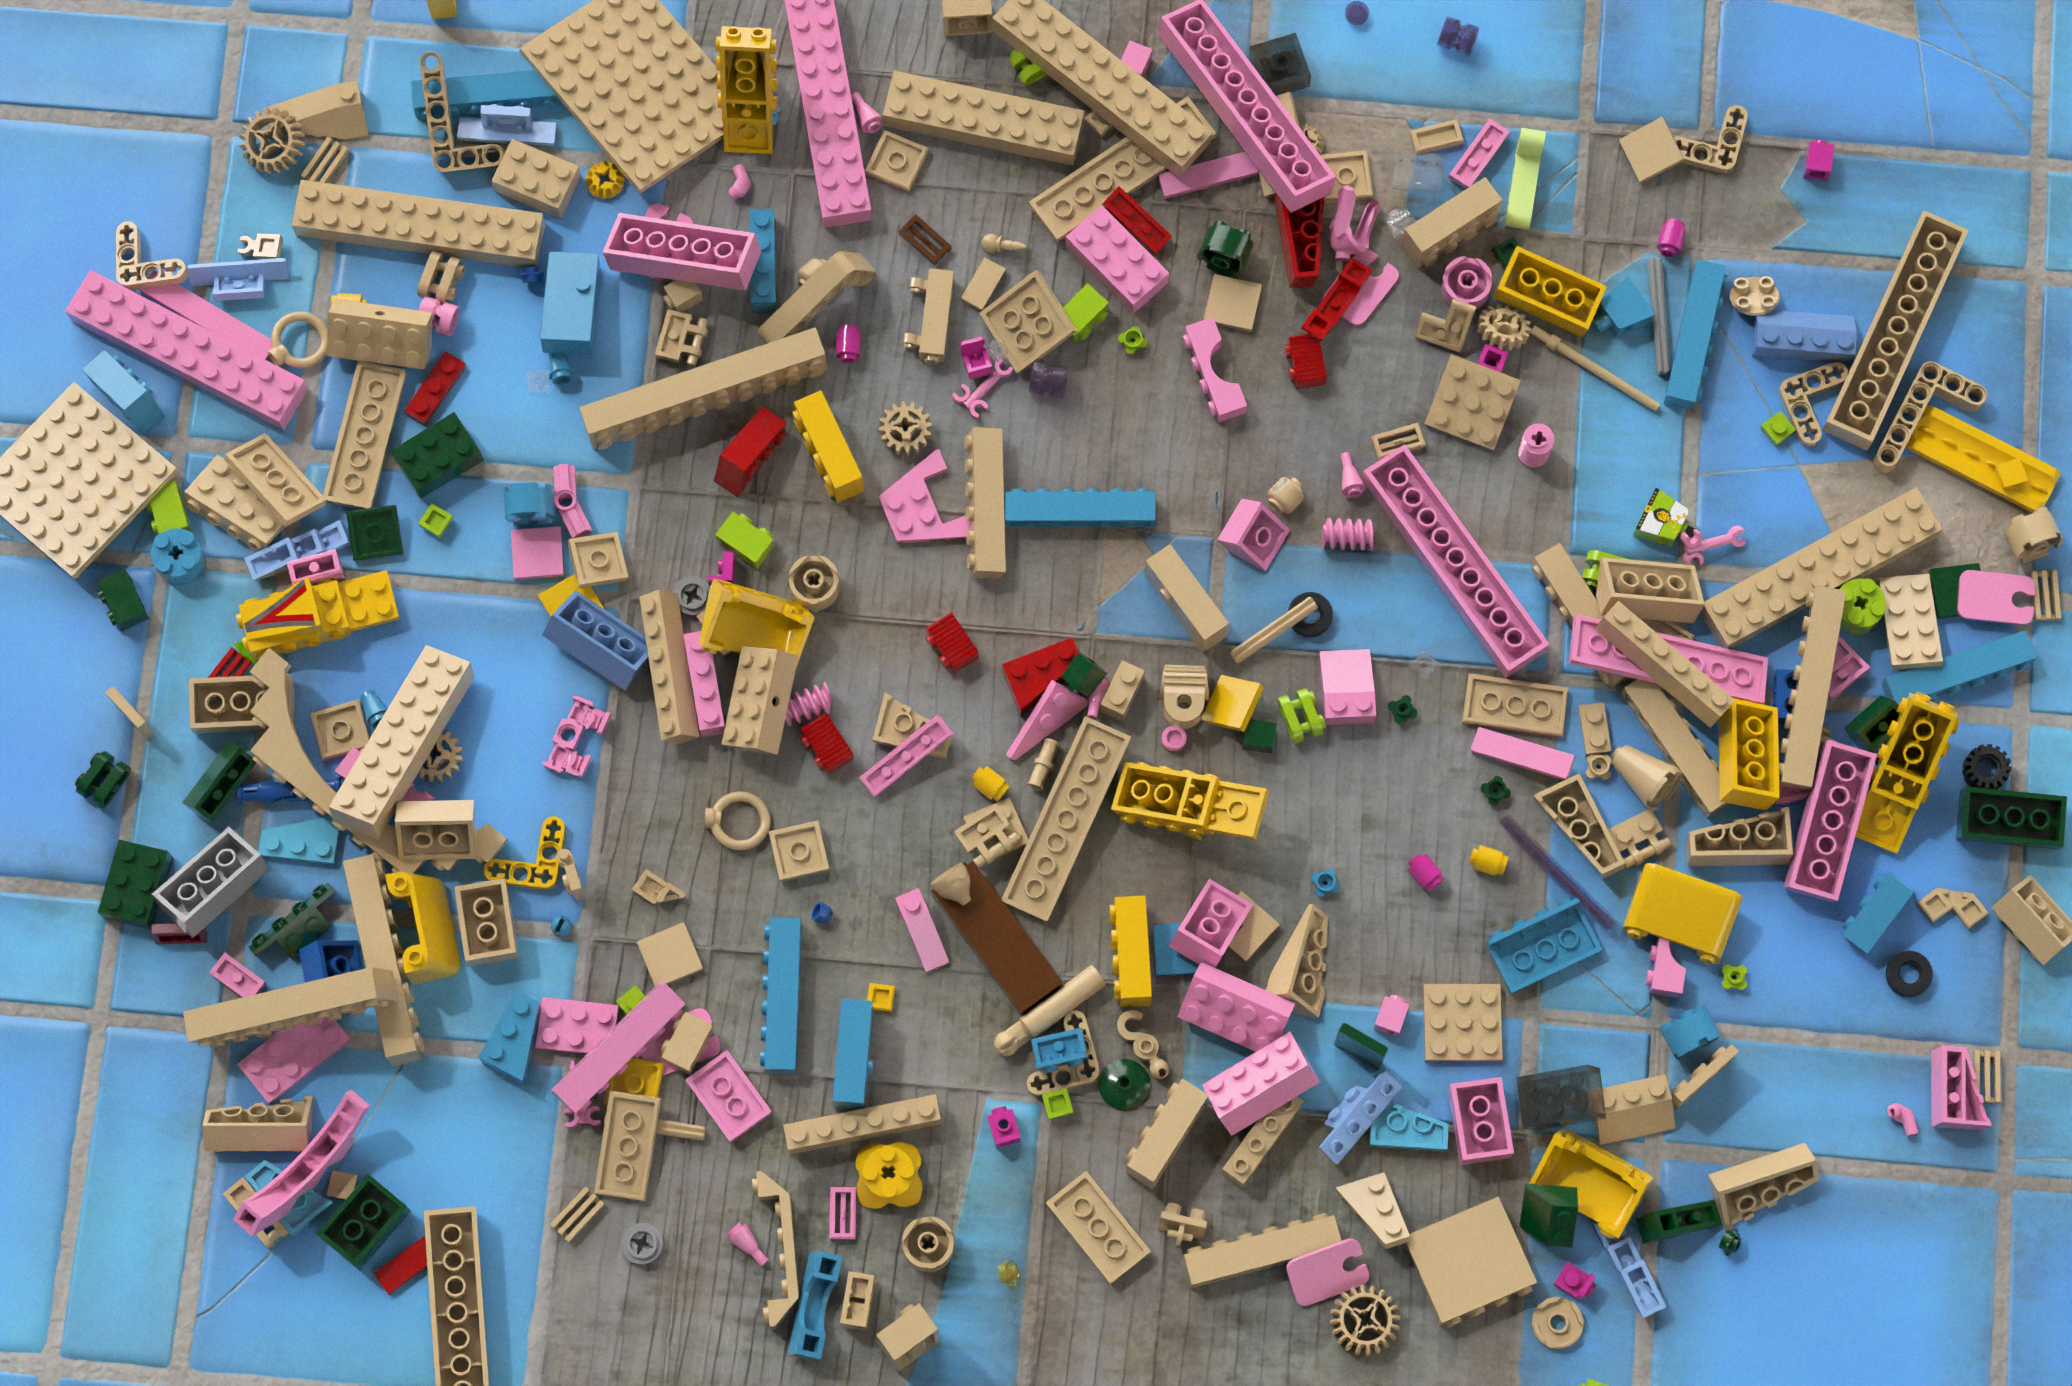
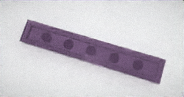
M1505 815L1499 821L1575 898H1579L1581 904L1606 929H1611L1618 922L1510 815Z

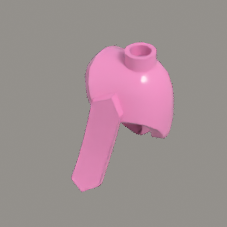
M1348 185L1342 186L1338 191L1336 216L1329 226L1330 246L1336 253L1335 260L1341 262L1349 261L1350 255L1367 252L1369 237L1381 209L1376 200L1370 201L1363 212L1356 233L1353 235L1350 222L1356 195L1355 190Z

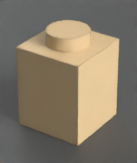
M674 280L663 287L665 292L663 300L670 310L674 308L675 311L684 312L703 301L702 292L696 283Z

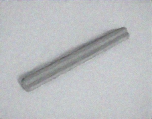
M1652 257L1648 261L1651 307L1655 313L1653 331L1656 368L1658 375L1670 374L1671 365L1662 259L1660 257Z

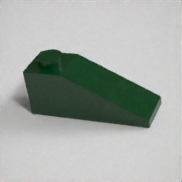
M1714 1200L1653 1211L1636 1219L1643 1244L1662 1241L1722 1225Z

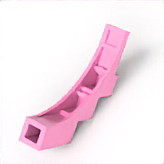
M352 1089L346 1092L333 1115L310 1144L274 1180L243 1201L233 1221L250 1236H254L287 1216L297 1198L317 1186L326 1168L346 1156L355 1140L353 1135L370 1105Z

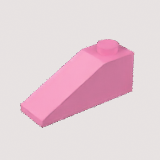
M919 888L896 897V906L925 972H930L948 964V957Z

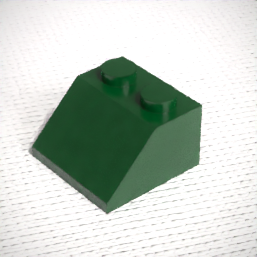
M1525 1183L1519 1227L1547 1246L1572 1248L1578 1213L1577 1187Z

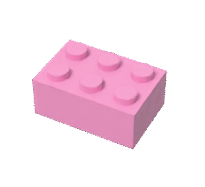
M1502 1077L1450 1084L1448 1095L1460 1165L1511 1158L1514 1150Z

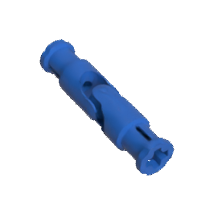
M336 777L334 780H325L336 793L342 785L340 777ZM272 780L259 781L258 784H243L242 782L237 788L239 805L251 801L274 803L283 798L288 802L312 800L308 797L304 800L300 797L295 798L296 794L292 791L294 786L288 781L285 784Z

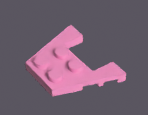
M939 449L931 453L878 496L897 543L966 538L967 531L970 530V521H966V515L945 524L941 522L925 484V480L947 472L946 464Z

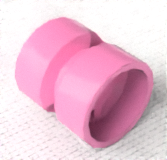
M424 297L419 311L433 312L432 329L435 328L438 334L451 337L458 323L460 307L450 303L441 305L437 299Z

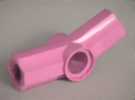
M559 464L554 466V502L556 509L572 538L588 536L592 532V528L577 501L575 465ZM564 499H571L573 501L568 507L560 505Z

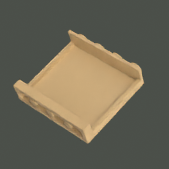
M1499 1196L1409 1234L1410 1242L1403 1244L1411 1255L1438 1316L1439 1326L1446 1324L1448 1328L1462 1322L1460 1317L1468 1314L1471 1315V1318L1486 1312L1484 1307L1494 1304L1495 1307L1501 1306L1509 1302L1508 1297L1514 1294H1518L1519 1297L1533 1292L1532 1287L1537 1283Z

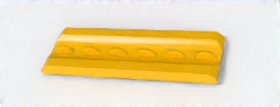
M1926 406L1905 449L2031 513L2045 506L2061 475L2058 469L1934 406ZM2020 458L2028 482L2003 490L1995 466Z

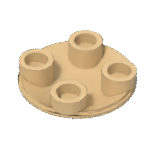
M1768 276L1761 278L1740 277L1734 281V286L1730 291V301L1739 312L1750 316H1760L1776 308L1779 302V291L1774 285L1773 279Z

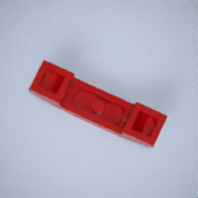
M1352 257L1339 274L1335 284L1316 310L1312 311L1301 326V329L1322 342L1348 310L1373 270Z

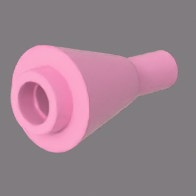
M859 92L853 93L851 99L857 107L862 131L864 133L877 132L881 128L883 117L864 102Z
M1345 452L1340 455L1343 465L1342 494L1349 498H1355L1362 494L1366 486L1352 464L1350 453Z
M1106 678L1102 680L1092 695L1088 697L1089 709L1087 717L1093 720H1097L1100 704L1110 686V682Z
M739 1222L728 1232L731 1236L728 1241L748 1255L750 1254L760 1266L769 1260L758 1248V1244L747 1223L742 1226Z

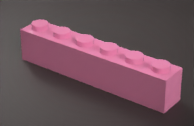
M659 982L550 1091L572 1113L577 1111L582 1113L591 1105L592 1102L589 1099L596 1092L599 1095L603 1093L610 1085L608 1081L615 1074L617 1076L621 1075L629 1066L627 1062L633 1056L635 1058L639 1057L647 1049L645 1044L651 1038L656 1040L665 1031L663 1026L669 1020L674 1022L683 1013L681 1008L685 1003L665 982Z

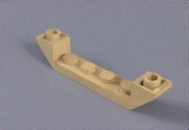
M756 1171L757 1178L752 1179L753 1194H758L760 1201L780 1200V1202H775L776 1218H781L782 1228H777L778 1243H783L784 1254H779L781 1270L786 1269V1279L782 1280L783 1295H788V1298L767 1300L768 1307L763 1308L764 1323H769L770 1329L773 1330L778 1328L797 1305L800 1298L791 1197L787 1191L765 1173Z

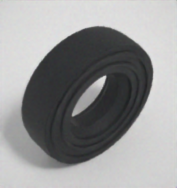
M1305 592L1293 599L1288 611L1308 597H1311L1318 606L1320 618L1313 624H1308L1301 620L1291 628L1301 636L1317 637L1326 632L1330 627L1333 619V610L1329 601L1321 594Z
M1903 951L1896 954L1886 967V980L1889 987L1895 993L1904 997H1915L1922 994L1932 982L1933 971L1930 962L1925 956L1915 951ZM1907 964L1915 966L1919 972L1918 980L1914 983L1904 982L1899 975L1902 966Z

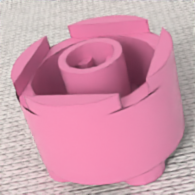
M1464 256L1454 259L1448 264L1443 275L1440 287L1443 300L1449 307L1452 300L1455 299L1475 306L1476 310L1480 309L1488 300L1492 287V273L1487 264L1478 258L1473 259Z

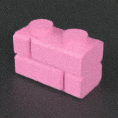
M336 549L287 562L292 585L305 578L310 579L312 586L318 585V582L325 579L337 580V582L345 580L341 560Z

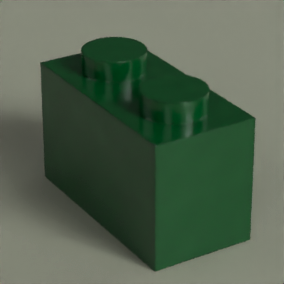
M126 569L97 581L101 588L97 593L102 603H108L111 611L107 612V615L113 626L118 625L124 631L150 619Z
M1880 695L1844 729L1857 747L1873 752L1889 737L1887 732L1891 722H1897L1900 716V712H1897L1898 704L1896 701Z

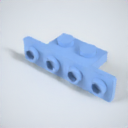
M481 105V118H459L457 139L460 141L510 143L514 139L529 145H555L556 123L532 121L531 109L523 106Z
M286 258L188 265L191 286L214 285L213 296L215 301L264 298L265 281L289 279Z
M1382 1071L1368 1089L1358 1085L1351 1088L1345 1094V1099L1341 1104L1329 1113L1324 1125L1332 1132L1321 1143L1319 1149L1333 1163L1338 1164L1400 1091L1402 1086L1387 1071Z

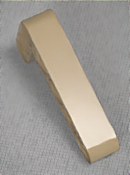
M429 51L424 53L420 58V70L434 167L441 172L499 165L505 152L498 144L455 148L444 61L442 56L436 52ZM431 55L435 56L438 60V66L433 70L428 69L425 65L426 58ZM433 80L441 83V91L438 94H432L429 91V83ZM437 104L441 105L445 110L444 116L440 119H436L432 115V108ZM439 129L445 130L448 134V139L445 143H439L435 139V133ZM490 148H496L499 151L500 158L498 161L491 162L487 158V152ZM466 151H472L475 154L476 159L472 165L465 164L462 159ZM441 154H447L451 158V164L447 168L441 167L438 163V158Z
M840 251L834 254L758 329L757 333L766 344L797 334L846 285L865 286L875 278L877 272L861 253Z
M1936 362L1924 363L1873 459L1874 468L1880 473H1889L1894 469L1932 394L1967 412L1973 413L1977 412L1986 401V389L1982 385ZM1924 372L1931 373L1934 379H1927L1924 376ZM1951 383L1955 385L1957 390H1949L1946 384ZM1913 393L1921 394L1924 400L1915 399ZM1973 394L1977 396L1979 402L1971 401L1968 395ZM1902 414L1911 415L1913 421H1906ZM1891 435H1899L1902 438V442L1894 441ZM1886 455L1890 457L1892 462L1885 463L1882 461L1881 456Z

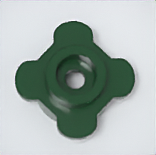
M1408 695L1402 696L1398 701H1390L1388 704V709L1392 711L1394 721L1397 724H1402L1409 718L1417 716V710L1413 708L1411 697ZM1400 708H1405V711L1402 712Z
M1495 776L1488 784L1483 783L1480 788L1481 792L1486 794L1488 803L1492 806L1497 805L1498 801L1503 798H1509L1511 794L1510 789L1506 788L1500 776ZM1493 789H1497L1498 792L1494 793Z
M1728 1229L1719 1244V1248L1724 1250L1728 1257L1732 1252L1735 1253L1738 1250L1742 1241L1737 1229L1734 1232Z

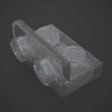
M1411 151L1396 153L1392 189L1441 193L1444 157H1439V155L1434 153L1416 155Z

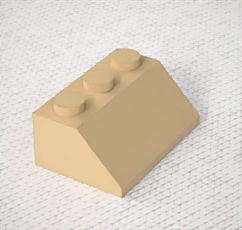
M474 800L397 801L395 828L399 860L476 859Z
M2031 875L2012 888L1991 907L1995 911L1997 918L2006 923L2013 931L2015 938L2023 942L2030 950L2032 957L2040 961L2042 965L2072 942V920Z
M1666 1074L1592 1090L1587 1095L1600 1146L1675 1129L1673 1102Z

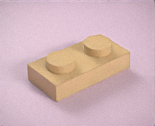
M1604 702L1579 705L1578 711L1585 756L1590 754H1610L1611 745Z

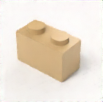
M1122 660L1100 704V712L1123 722L1142 684L1145 670Z
M685 1012L683 1017L679 1016L672 1027V1030L675 1032L670 1040H665L660 1053H662L661 1058L664 1062L691 1075L714 1031V1027Z

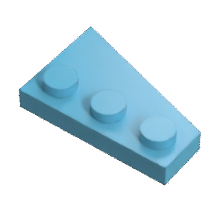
M264 1160L244 1177L258 1192L283 1171ZM311 1189L297 1198L289 1214L280 1219V1222L294 1237L334 1205V1203Z

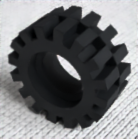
M1982 744L1978 748L1975 747L1968 754L1962 765L1964 766L1962 774L1966 775L1964 778L1966 783L1969 781L1971 783L1970 787L1998 790L2007 781L2012 766H2009L2011 763L2010 758L2006 759L2005 757L2007 753L2005 751L2000 752V747L1998 746L1993 748L1992 744H1987V746ZM1985 759L1992 761L1996 767L1995 775L1992 777L1982 776L1977 769L1979 761Z

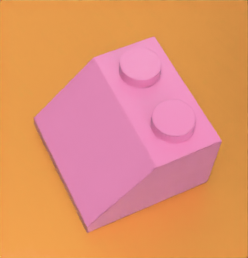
M1241 499L1217 540L1232 554L1266 571L1290 529L1261 502Z

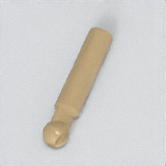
M1090 965L1020 1017L1019 1021L1006 1031L999 1033L994 1040L995 1050L1002 1056L1013 1055L1018 1048L1030 1039L1039 1036L1106 985L1105 981L1098 971Z

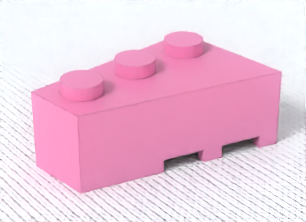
M1942 1045L1931 1051V1127L1981 1131L1992 1126L1984 1110L1982 1094H1979L1975 1079L1977 1078L1967 1047Z

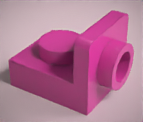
M723 551V559L718 561V574L722 575H708L707 581L710 586L713 579L734 584V552Z
M1567 1261L1553 1285L1581 1301L1584 1296L1589 1298L1596 1287L1593 1280L1596 1276L1593 1274L1588 1275Z

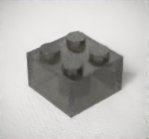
M1296 33L1249 46L1248 58L1250 63L1275 96L1310 87L1311 74Z

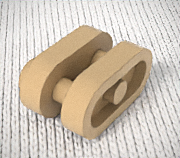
M433 250L420 279L417 296L422 298L430 297L431 293L436 294V299L441 304L448 303L449 301L452 302L457 291L455 287L457 279L463 277L465 265H462V259L451 256L447 263L443 261V253ZM443 271L444 273L440 281V284H435L439 272Z

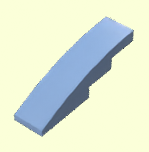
M339 520L318 531L312 529L293 539L289 537L244 559L253 581H257L288 571L287 562L334 549L338 551L351 545V541L344 523Z
M1598 1222L1592 1224L1616 1273L1641 1317L1645 1318L1665 1308L1666 1305L1644 1260H1641L1631 1237H1628L1626 1231L1624 1230L1620 1238L1614 1237V1239H1611L1600 1232L1601 1228L1598 1226Z

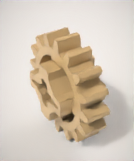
M1496 304L1495 309L1489 305L1487 310H1482L1477 322L1479 327L1477 332L1483 334L1482 339H1489V345L1491 346L1498 344L1499 349H1502L1503 346H1506L1508 350H1512L1513 346L1519 349L1521 344H1526L1531 328H1529L1530 321L1525 320L1526 315H1519V309L1517 308L1513 311L1510 310L1509 305L1502 308L1499 304Z
M905 401L901 402V407L892 404L893 411L890 412L885 409L884 415L886 418L879 419L882 425L878 428L879 434H884L881 437V442H888V450L895 447L897 455L900 454L901 450H905L906 456H909L911 449L919 453L918 446L926 447L927 442L925 439H931L932 437L931 432L928 431L932 429V423L928 422L930 415H922L924 412L922 406L915 409V402H912L909 407L906 406ZM904 425H908V431L906 432L903 431ZM916 435H919L917 439L911 441ZM893 437H897L902 442L895 440Z
M449 731L445 735L441 733L425 760L428 763V770L423 767L419 770L420 780L423 781L428 777L430 784H433L435 778H438L440 783H444V776L447 775L448 778L452 779L451 772L453 770L460 771L457 763L463 762V758L458 754L462 753L463 749L457 746L459 743L457 738L451 739L452 735ZM443 742L450 746L452 752L443 749ZM438 750L440 756H436L433 762L431 756H434Z

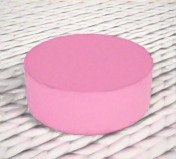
M1173 725L1163 731L1161 742L1166 750L1178 752L1186 745L1187 736L1181 727Z

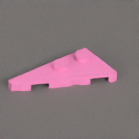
M1052 680L1006 755L1014 761L1087 707L1089 705L1088 698L1081 694L1076 695L1067 687Z

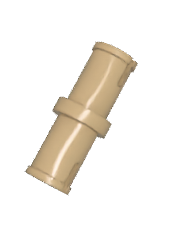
M1048 738L1044 740L1039 757L1035 758L1033 763L1035 767L1027 784L1030 788L1038 791L1043 790L1047 775L1054 767L1053 760L1060 746L1057 741Z

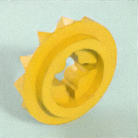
M605 160L601 163H594L587 170L585 179L588 191L593 196L601 199L616 196L622 190L625 181L624 175L615 164ZM609 172V180L612 182L605 181L600 186L601 180L598 176L604 177Z

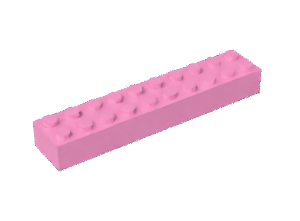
M784 0L823 226L827 228L872 220L871 206L834 0Z
M1197 0L1162 16L1158 35L1288 210L1292 213L1331 194L1336 176L1204 0Z
M92 270L89 271L65 310L72 322L283 431L309 390L304 379Z
M1405 444L1363 471L1362 481L1505 679L1547 652L1550 645L1547 639Z

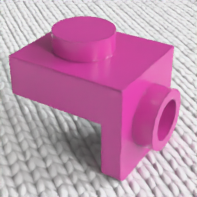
M983 336L960 342L962 358L969 379L993 373V367Z

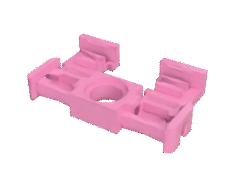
M573 696L572 699L575 701L567 720L562 718L552 740L553 744H555L548 761H543L542 763L544 768L552 769L557 774L562 775L567 772L583 779L592 760L591 755L587 754L583 758L578 756V752L575 751L584 732L583 726L587 730L589 727L597 730L596 734L603 736L612 715L608 711L606 713L594 708L591 701L579 696ZM566 729H572L575 731V738L571 741H564L561 738L562 732Z

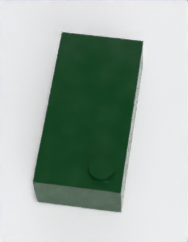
M1965 786L1960 789L1956 840L2058 850L2064 847L2067 796Z

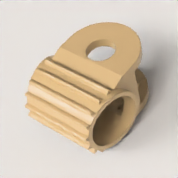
M1164 665L1159 700H1163V714L1171 726H1179L1186 730L1200 722L1203 716L1204 702L1209 701L1205 666ZM1186 703L1190 707L1187 709H1181L1178 706V704Z

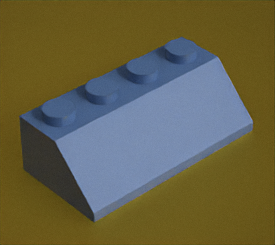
M1772 310L1767 314L1754 316L1752 356L1851 364L1856 356L1857 330L1854 316Z
M576 590L552 614L542 634L552 643L625 691L637 679L649 661L644 635Z

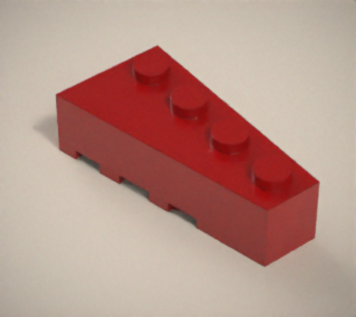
M1275 193L1274 203L1289 288L1313 286L1319 276L1320 244L1323 230L1322 220L1325 205L1324 197L1291 213Z

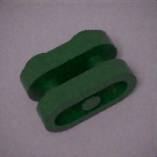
M107 751L96 753L90 761L91 766L85 774L82 773L75 782L76 793L84 798H88L93 794L92 803L101 809L111 802L131 772V767L122 761L114 766L115 757ZM108 773L109 775H108V776L106 777V779L103 781V783L101 784V786H98V785L100 784V782L102 781V779L105 777V775Z

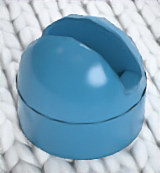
M558 916L553 919L551 930L555 936L563 938L570 934L572 925L568 918ZM564 920L560 932L556 931L560 921Z

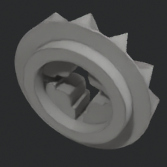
M697 576L681 579L673 589V593L678 594L680 611L683 614L692 616L703 612L706 609L710 585L704 579ZM697 589V597L700 600L693 599L688 605L689 599L685 593L692 594Z
M637 1223L625 1231L621 1247L624 1255L631 1262L646 1265L655 1261L662 1252L663 1239L658 1229L653 1225ZM647 1234L646 1242L652 1249L649 1247L643 1248L638 1254V1245L632 1239L642 1240Z

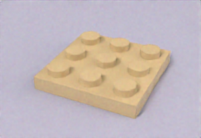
M1034 270L979 313L1017 374H1022L1077 332L1074 324L1039 270Z
M1451 354L1424 424L1495 450L1521 380Z
M1501 984L1423 985L1425 1062H1502Z

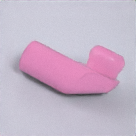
M738 164L732 168L737 180L733 187L729 189V196L734 200L743 198L751 186L743 164Z
M1893 1103L1887 1108V1115L1891 1119L1903 1124L1906 1137L1919 1133L1912 1110L1897 1103Z

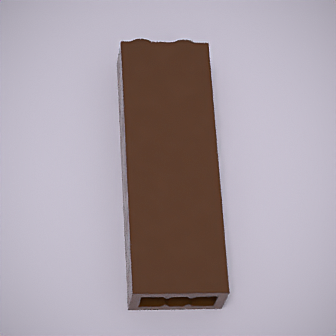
M972 861L967 865L964 862L963 864L970 875L971 900L967 904L961 905L956 901L945 899L934 889L931 890L932 897L1022 1017L1061 988L1063 982L975 863Z

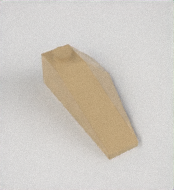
M357 81L332 85L266 107L270 111L274 107L278 108L280 112L282 110L288 111L289 116L293 115L296 117L295 123L299 122L302 125L299 131L306 135H314L317 138L328 136L343 141L369 136L362 94ZM275 122L267 124L268 129L271 126V124L274 125ZM284 127V134H288L286 127Z
M1309 904L1270 974L1266 991L1295 1003L1292 1012L1312 1018H1319L1325 997V987L1321 986L1322 972H1326V963H1322L1323 948L1327 947L1328 916L1315 905Z

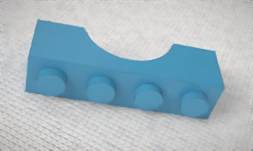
M774 209L749 210L750 233H755L762 250L750 279L752 313L776 312Z
M822 1251L809 1253L787 1355L811 1361L821 1359L826 1337L824 1330L826 1305L830 1293L838 1281L842 1256Z

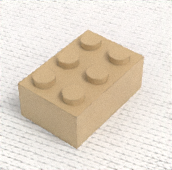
M512 139L491 182L494 192L561 219L581 179L579 166Z
M506 879L454 887L464 957L468 967L519 959L510 893Z

